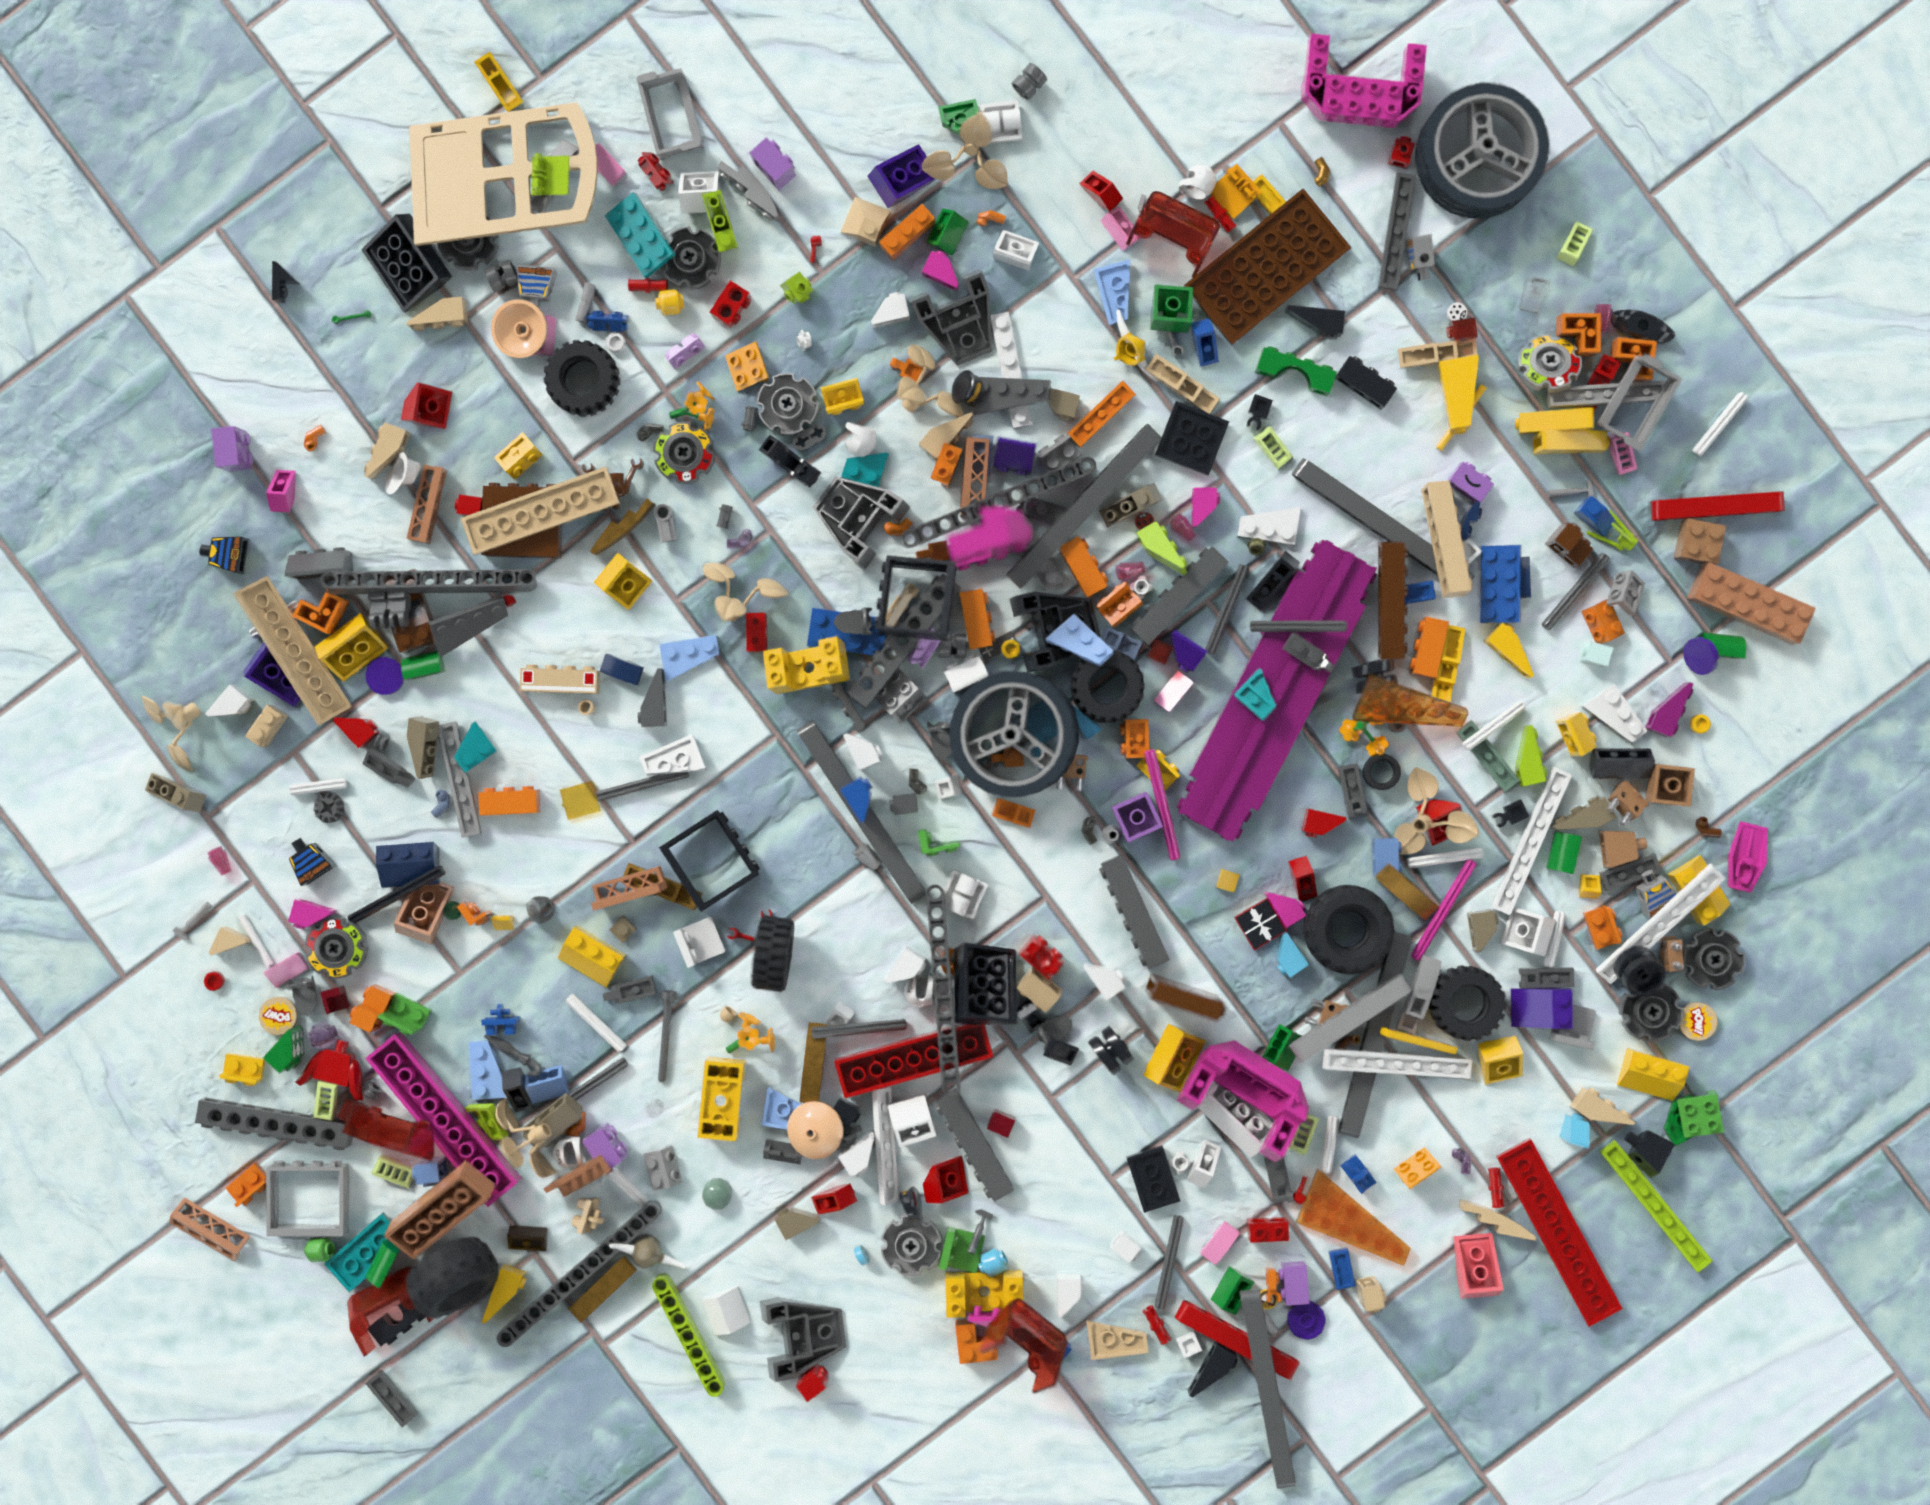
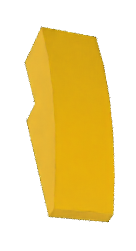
M490 51L474 61L507 112L523 103V100Z

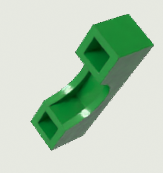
M1268 346L1262 349L1255 373L1273 378L1282 370H1297L1306 378L1309 391L1326 397L1330 394L1337 374L1333 367L1328 365L1319 366L1315 364V361L1306 358L1304 360L1296 358L1297 355L1293 353H1280L1275 347Z

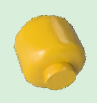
M677 290L660 291L658 298H655L656 310H660L664 316L679 314L681 309H684L682 294H679Z

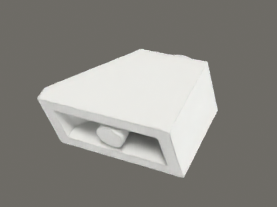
M895 292L889 294V297L884 299L871 320L873 328L910 320L905 294Z
M230 684L205 714L212 717L244 714L251 708L250 703L254 699L237 685Z
M1205 1139L1202 1141L1191 1165L1187 1181L1202 1188L1207 1186L1214 1175L1221 1150L1220 1146Z
M1057 1274L1058 1317H1062L1081 1298V1292H1084V1280H1081L1080 1274Z

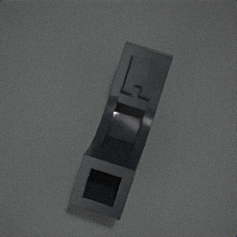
M771 435L768 436L759 448V451L809 488L818 480L822 473Z

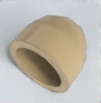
M583 700L579 703L578 709L581 714L588 716L594 713L595 705L590 700Z
M724 1006L720 1012V1018L724 1022H731L737 1015L735 1010L729 1006Z

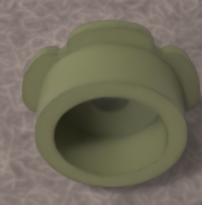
M1253 538L1247 543L1249 552L1252 555H1261L1266 549V542L1260 538Z

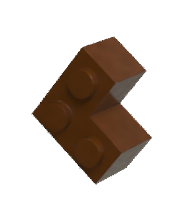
M1573 522L1560 525L1545 542V545L1573 568L1579 567L1594 549L1590 546V541L1583 537L1584 534L1581 532V528Z

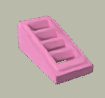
M1621 432L1630 437L1629 432ZM1616 435L1609 436V450L1618 475L1637 470L1633 448L1625 444L1623 439L1621 443L1616 444V441L1621 440V438ZM1625 447V450L1618 452V448ZM1627 454L1628 457L1620 459V456ZM1630 462V465L1622 467L1621 465L1623 463Z

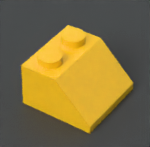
M617 553L594 583L629 610L652 583V580Z
M1575 712L1555 721L1570 756H1583L1597 747L1595 743L1597 742L1596 736L1592 731L1590 732L1588 718L1582 712Z
M1516 1035L1484 1041L1478 1044V1058L1485 1085L1523 1076V1052Z

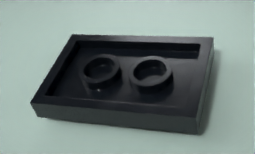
M1163 1145L1126 1156L1144 1213L1180 1202Z

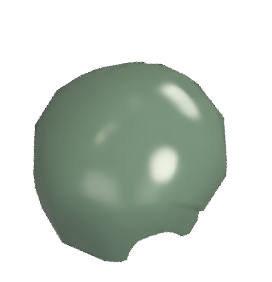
M713 1178L705 1184L702 1199L707 1207L713 1210H721L729 1204L732 1188L726 1180Z

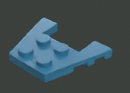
M1044 699L1029 708L1027 721L1028 732L1042 743H1046L1059 734L1057 718L1052 708ZM1073 706L1079 727L1087 739L1102 730L1101 727ZM1039 747L1033 749L1034 756L1040 757L1042 754Z

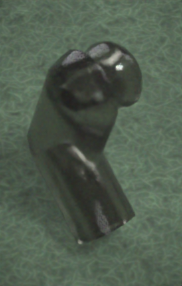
M644 424L637 432L638 440L646 441L653 433H664V425Z
M909 768V787L917 794H925L928 788L926 784L918 779L919 769Z
M1094 816L1086 817L1081 828V832L1089 845L1098 841L1093 834L1094 825L1097 824V819Z

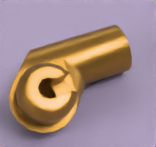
M1320 157L1314 161L1319 169L1318 177L1314 179L1317 186L1326 184L1330 176L1328 165L1324 158Z

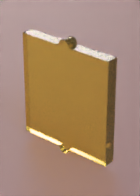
M593 781L560 789L563 801L562 806L565 808L568 820L601 811Z

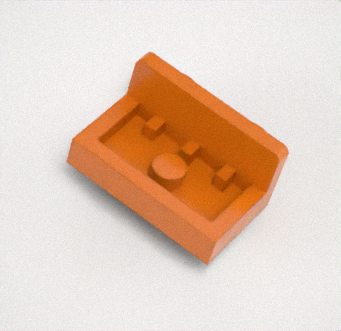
M1123 582L1117 585L1107 597H1103L1096 607L1107 622L1115 628L1143 605V602L1130 589L1128 584Z
M1607 599L1581 611L1595 643L1599 644L1609 642L1625 633L1613 606L1606 604Z

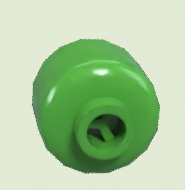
M313 1237L305 1245L304 1253L310 1262H327L335 1253V1245L328 1237Z

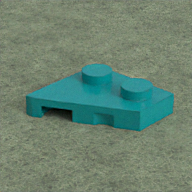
M889 453L847 458L841 478L879 487Z
M1260 668L1234 694V697L1261 721H1264L1276 709L1275 702Z
M474 721L453 759L465 774L497 750L476 721Z

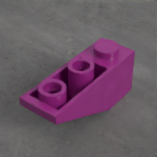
M1683 683L1653 709L1645 728L1664 737L1675 735L1679 728L1677 724L1679 718L1686 711L1685 703L1693 694L1692 686L1694 683Z

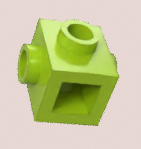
M800 271L780 285L784 291L785 298L793 304L797 302L804 303L810 298L808 294L813 291L810 281L803 277Z

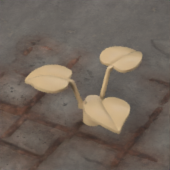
M981 111L961 125L960 136L965 144L954 159L951 160V154L948 151L939 150L927 156L921 166L922 170L931 177L938 180H946L955 173L953 163L965 152L970 156L977 155L978 164L981 168L976 170L975 178L981 186L988 189H1000L1008 184L1007 170L1003 163L998 160H988L984 165L982 164L979 147H985L990 143L992 130L987 118Z
M911 344L908 348V356L913 363L922 367V372L917 382L909 377H903L899 381L898 400H903V407L909 412H914L920 405L924 406L932 400H937V405L943 411L958 418L963 416L960 403H955L952 399V394L949 392L940 391L938 395L926 399L925 393L920 389L919 384L927 368L930 370L935 368V361L926 349Z
M707 563L702 566L703 573L708 579L715 582L725 581L726 596H719L715 599L716 610L723 622L726 620L734 622L738 620V617L746 613V604L757 591H760L761 595L769 598L789 595L788 591L779 582L763 578L757 581L758 587L754 588L742 604L740 600L730 598L729 580L734 579L735 574L728 566L720 563Z
M142 696L144 708L154 722L161 724L163 723V718L167 717L175 728L180 731L173 740L172 745H167L172 760L182 769L190 772L194 771L191 768L187 754L182 748L177 746V741L187 728L193 724L192 720L201 715L197 705L191 702L183 708V705L165 702L162 704L164 711L162 713L160 707L153 700Z
M1418 767L1414 768L1409 775L1408 792L1413 800L1420 801L1424 799V802L1418 813L1419 817L1412 823L1399 825L1395 831L1394 838H1398V842H1401L1402 851L1399 854H1413L1423 849L1426 844V837L1423 832L1430 827L1447 825L1445 829L1446 835L1455 843H1465L1477 837L1479 831L1476 822L1463 811L1451 812L1448 816V821L1432 823L1431 818L1423 814L1428 802L1427 798H1432L1437 794L1439 784L1431 773Z
M507 1098L501 1100L495 1110L497 1121L504 1130L509 1129L511 1133L530 1130L527 1135L528 1140L519 1146H516L515 1142L509 1137L501 1140V1148L509 1164L514 1168L522 1166L524 1157L519 1150L530 1142L532 1144L536 1143L535 1147L531 1148L529 1152L531 1156L530 1164L534 1172L541 1178L556 1174L557 1172L541 1152L537 1150L545 1142V1139L551 1136L549 1126L546 1123H542L537 1127L534 1124L530 1127L518 1128L517 1119L508 1105Z

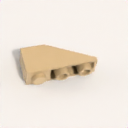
M463 297L442 298L407 321L406 324L413 331H423L425 327L443 329L445 325L462 327L463 324L468 323L466 300Z
M968 413L932 428L921 440L919 447L937 461L943 444L948 443L951 445L953 443L955 445L961 438V431L964 428L967 430L974 422L972 420L973 414Z
M384 422L383 426H380L377 436L379 438L377 443L371 449L372 457L370 462H367L365 465V477L374 479L405 450L410 432Z
M1582 1087L1569 1105L1590 1120L1635 1124L1630 1119L1632 1115L1623 1109L1620 1112L1614 1108L1616 1104L1607 1098L1604 1101L1598 1097L1600 1093L1591 1087L1588 1090Z

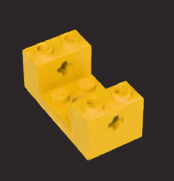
M838 637L818 640L819 647L789 653L783 648L763 651L767 688L775 694H783L850 681L845 643ZM811 663L814 664V670L811 673H806V666Z
M711 1056L705 1060L697 1138L735 1142L738 1139L741 1123L739 1112L742 1082L745 1080L747 1060ZM719 1095L724 1096L726 1104L718 1105L715 1100L716 1097Z
M1006 1270L994 1277H989L981 1271L976 1273L969 1271L946 1272V1318L966 1317V1311H974L975 1305L982 1306V1311H993V1308H1000L1001 1311H1004V1316H1024L1022 1270ZM982 1286H986L990 1289V1293L983 1296L979 1293V1289Z

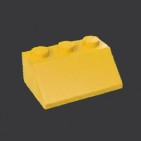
M361 613L315 646L319 660L343 682L389 648L378 631L371 629L369 621Z
M1698 855L1668 873L1667 876L1679 893L1707 867V864L1703 857ZM1718 885L1690 911V914L1697 924L1706 925L1721 916L1730 906V902Z
M577 925L573 927L565 940L558 959L607 988L625 959L626 954Z
M1168 1023L1146 1066L1143 1076L1158 1085L1181 1092L1206 1041Z
M1627 1048L1617 1085L1674 1101L1685 1085L1690 1067L1682 1063Z

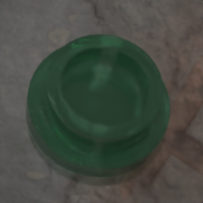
M456 901L447 903L443 909L444 916L449 920L460 918L462 914L457 908L460 903Z

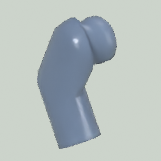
M442 789L436 792L435 796L438 799V805L431 811L432 815L436 818L450 806L449 794Z

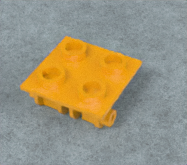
M1236 163L1226 171V174L1216 183L1210 194L1214 195L1220 205L1226 208L1229 215L1235 219L1262 191Z
M757 341L725 355L737 392L758 382L764 383L768 381L769 374H767Z
M1424 1147L1406 1161L1400 1163L1399 1166L1394 1168V1171L1399 1175L1402 1182L1409 1189H1412L1440 1169L1441 1165Z

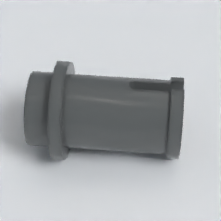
M746 406L744 423L741 425L743 430L754 432V428L757 427L755 421L758 408Z
M722 504L719 507L720 514L716 526L728 529L731 513H734L732 506Z

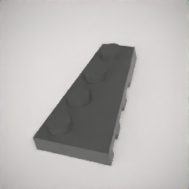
M979 377L981 381V399L978 405L973 407V415L976 416L1007 408L1049 401L1051 381Z
M501 596L428 622L440 658L506 618L508 612L505 601Z

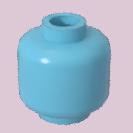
M994 1248L982 1254L980 1257L981 1263L978 1264L983 1274L986 1273L989 1277H994L1006 1271L1008 1259L1002 1250L999 1251Z

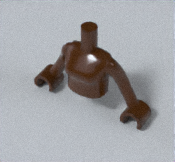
M641 458L638 465H635L634 459H631L632 467L625 483L623 473L610 474L618 499L629 493L636 470L644 467V462ZM591 463L590 470H586V465L583 464L582 470L585 473L594 471L595 467ZM620 504L612 506V509H620Z

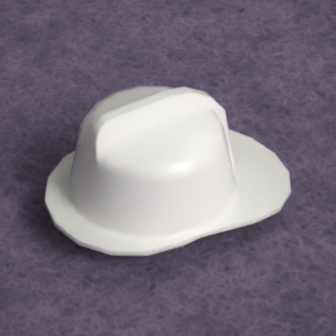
M401 452L387 474L385 481L386 492L392 495L401 485L412 484L418 475L421 467L420 464L408 459L406 454Z

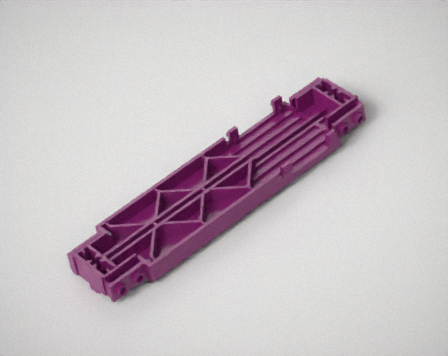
M1322 539L1319 543L1315 542L1310 551L1313 555L1310 560L1306 559L1301 568L1304 572L1297 570L1294 576L1291 575L1286 583L1288 588L1270 621H1346L1347 631L1260 633L1262 635L1261 639H1259L1188 774L1195 779L1194 781H1189L1185 789L1187 791L1185 798L1181 797L1176 806L1179 809L1177 813L1186 815L1188 819L1221 835L1220 837L1228 841L1234 842L1235 839H1239L1243 831L1241 829L1243 822L1247 823L1251 817V808L1259 811L1331 672H1327L1322 668L1320 671L1310 668L1282 648L1290 635L1296 633L1329 656L1327 661L1336 665L1366 605L1360 603V600L1364 601L1368 594L1367 586L1369 583L1373 584L1377 577V573H1375L1377 567L1368 565L1367 562L1348 551L1338 548L1328 540ZM1259 668L1263 672L1276 705V709L1264 721H1261L1234 697V694Z

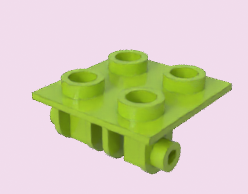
M535 153L532 156V196L569 195L570 156H542L541 153Z

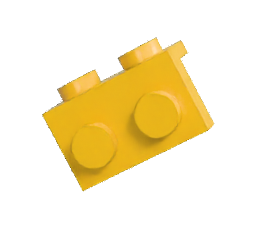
M858 378L821 387L827 414L837 415L842 413L843 410L849 408L850 410H856L861 405H864Z

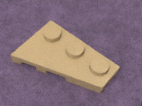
M1086 1320L1091 1360L1149 1353L1146 1332Z

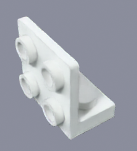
M712 917L673 932L687 968L725 952Z

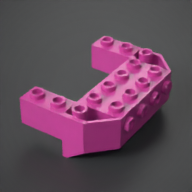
M1310 34L1307 41L1304 79L1301 84V100L1319 121L1396 128L1418 109L1422 101L1427 45L1407 43L1403 50L1400 81L1326 74L1330 35Z
M996 506L991 509L983 508L981 509L982 526L947 535L951 560L956 562L958 570L969 569V565L977 563V566L987 564L988 560L995 558L996 561L1007 558V554L1012 552L1016 554L1026 551L1025 549L1028 547L1029 541H1031L1032 531L1030 524H1025L1023 513L1002 506Z
M1235 1040L1209 1046L1200 1054L1176 1101L1193 1111L1201 1105L1210 1085L1214 1081L1274 1119L1259 1153L1273 1162L1282 1159L1299 1125L1306 1121L1309 1106L1301 1082Z

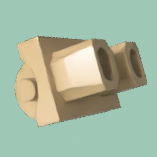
M578 1199L576 1206L578 1209L583 1210L582 1216L575 1215L571 1222V1225L577 1228V1233H590L592 1229H596L597 1223H604V1218L600 1216L601 1210L598 1209L601 1199Z

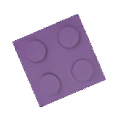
M766 137L749 153L757 168L780 191L796 176L794 162L787 154L783 156L780 146L774 140L770 141Z
M236 426L212 428L215 466L227 472L250 470L253 457L249 452L251 439L247 431Z
M1147 791L1111 806L1126 842L1133 841L1163 827Z
M609 1123L596 1129L582 1140L591 1157L595 1158L601 1154L610 1169L621 1163L628 1155L627 1146L623 1141H619L617 1130L613 1125L610 1126Z

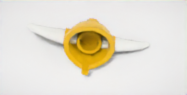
M1117 310V322L1122 337L1117 342L1114 360L1117 361L1119 359L1131 366L1138 365L1148 377L1157 382L1158 380L1145 371L1148 366L1144 357L1145 341L1132 335L1122 318L1120 310Z

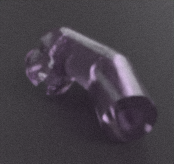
M744 529L738 539H727V548H745L752 541V531Z
M1454 1148L1452 1150V1157L1461 1162V1174H1471L1470 1155L1462 1148Z

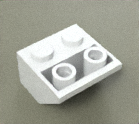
M924 1094L888 1105L899 1148L936 1136L935 1127Z

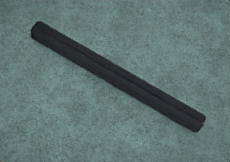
M437 866L348 915L349 922L358 923L445 875L444 868Z

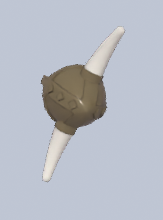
M652 1235L638 1237L633 1245H609L610 1248L630 1254L634 1263L640 1266V1268H648L656 1263L686 1269V1265L663 1254L660 1242Z

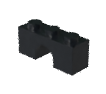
M409 1296L397 1305L403 1313L402 1320H394L386 1313L367 1328L380 1347L385 1343L389 1346L398 1339L397 1334L401 1331L405 1334L413 1327V1322L416 1320L421 1322L426 1318L424 1314L417 1311Z

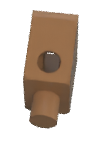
M1598 831L1603 867L1612 868L1638 859V850L1647 849L1646 838L1636 839L1635 832Z

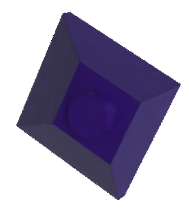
M1175 630L1170 634L1175 662L1179 664L1178 668L1186 673L1188 671L1193 672L1208 651Z

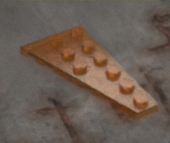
M1369 675L1352 717L1354 721L1462 727L1469 713L1466 707Z
M1318 1168L1316 1169L1296 1223L1404 1266L1411 1247Z

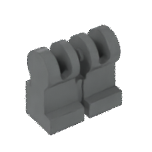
M405 590L387 591V593L385 591L368 593V601H370L369 625L372 630L379 629L380 625L382 629H387L389 623L392 628H397L398 623L401 627H408L411 595Z

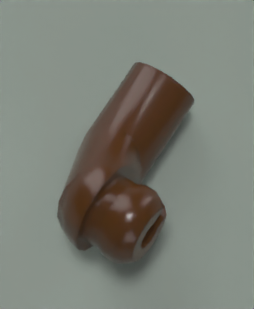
M1699 817L1696 820L1695 826L1702 836L1721 837V829L1711 828L1706 817Z
M1357 1034L1345 1036L1335 1044V1049L1347 1050L1346 1046L1359 1044L1360 1037Z

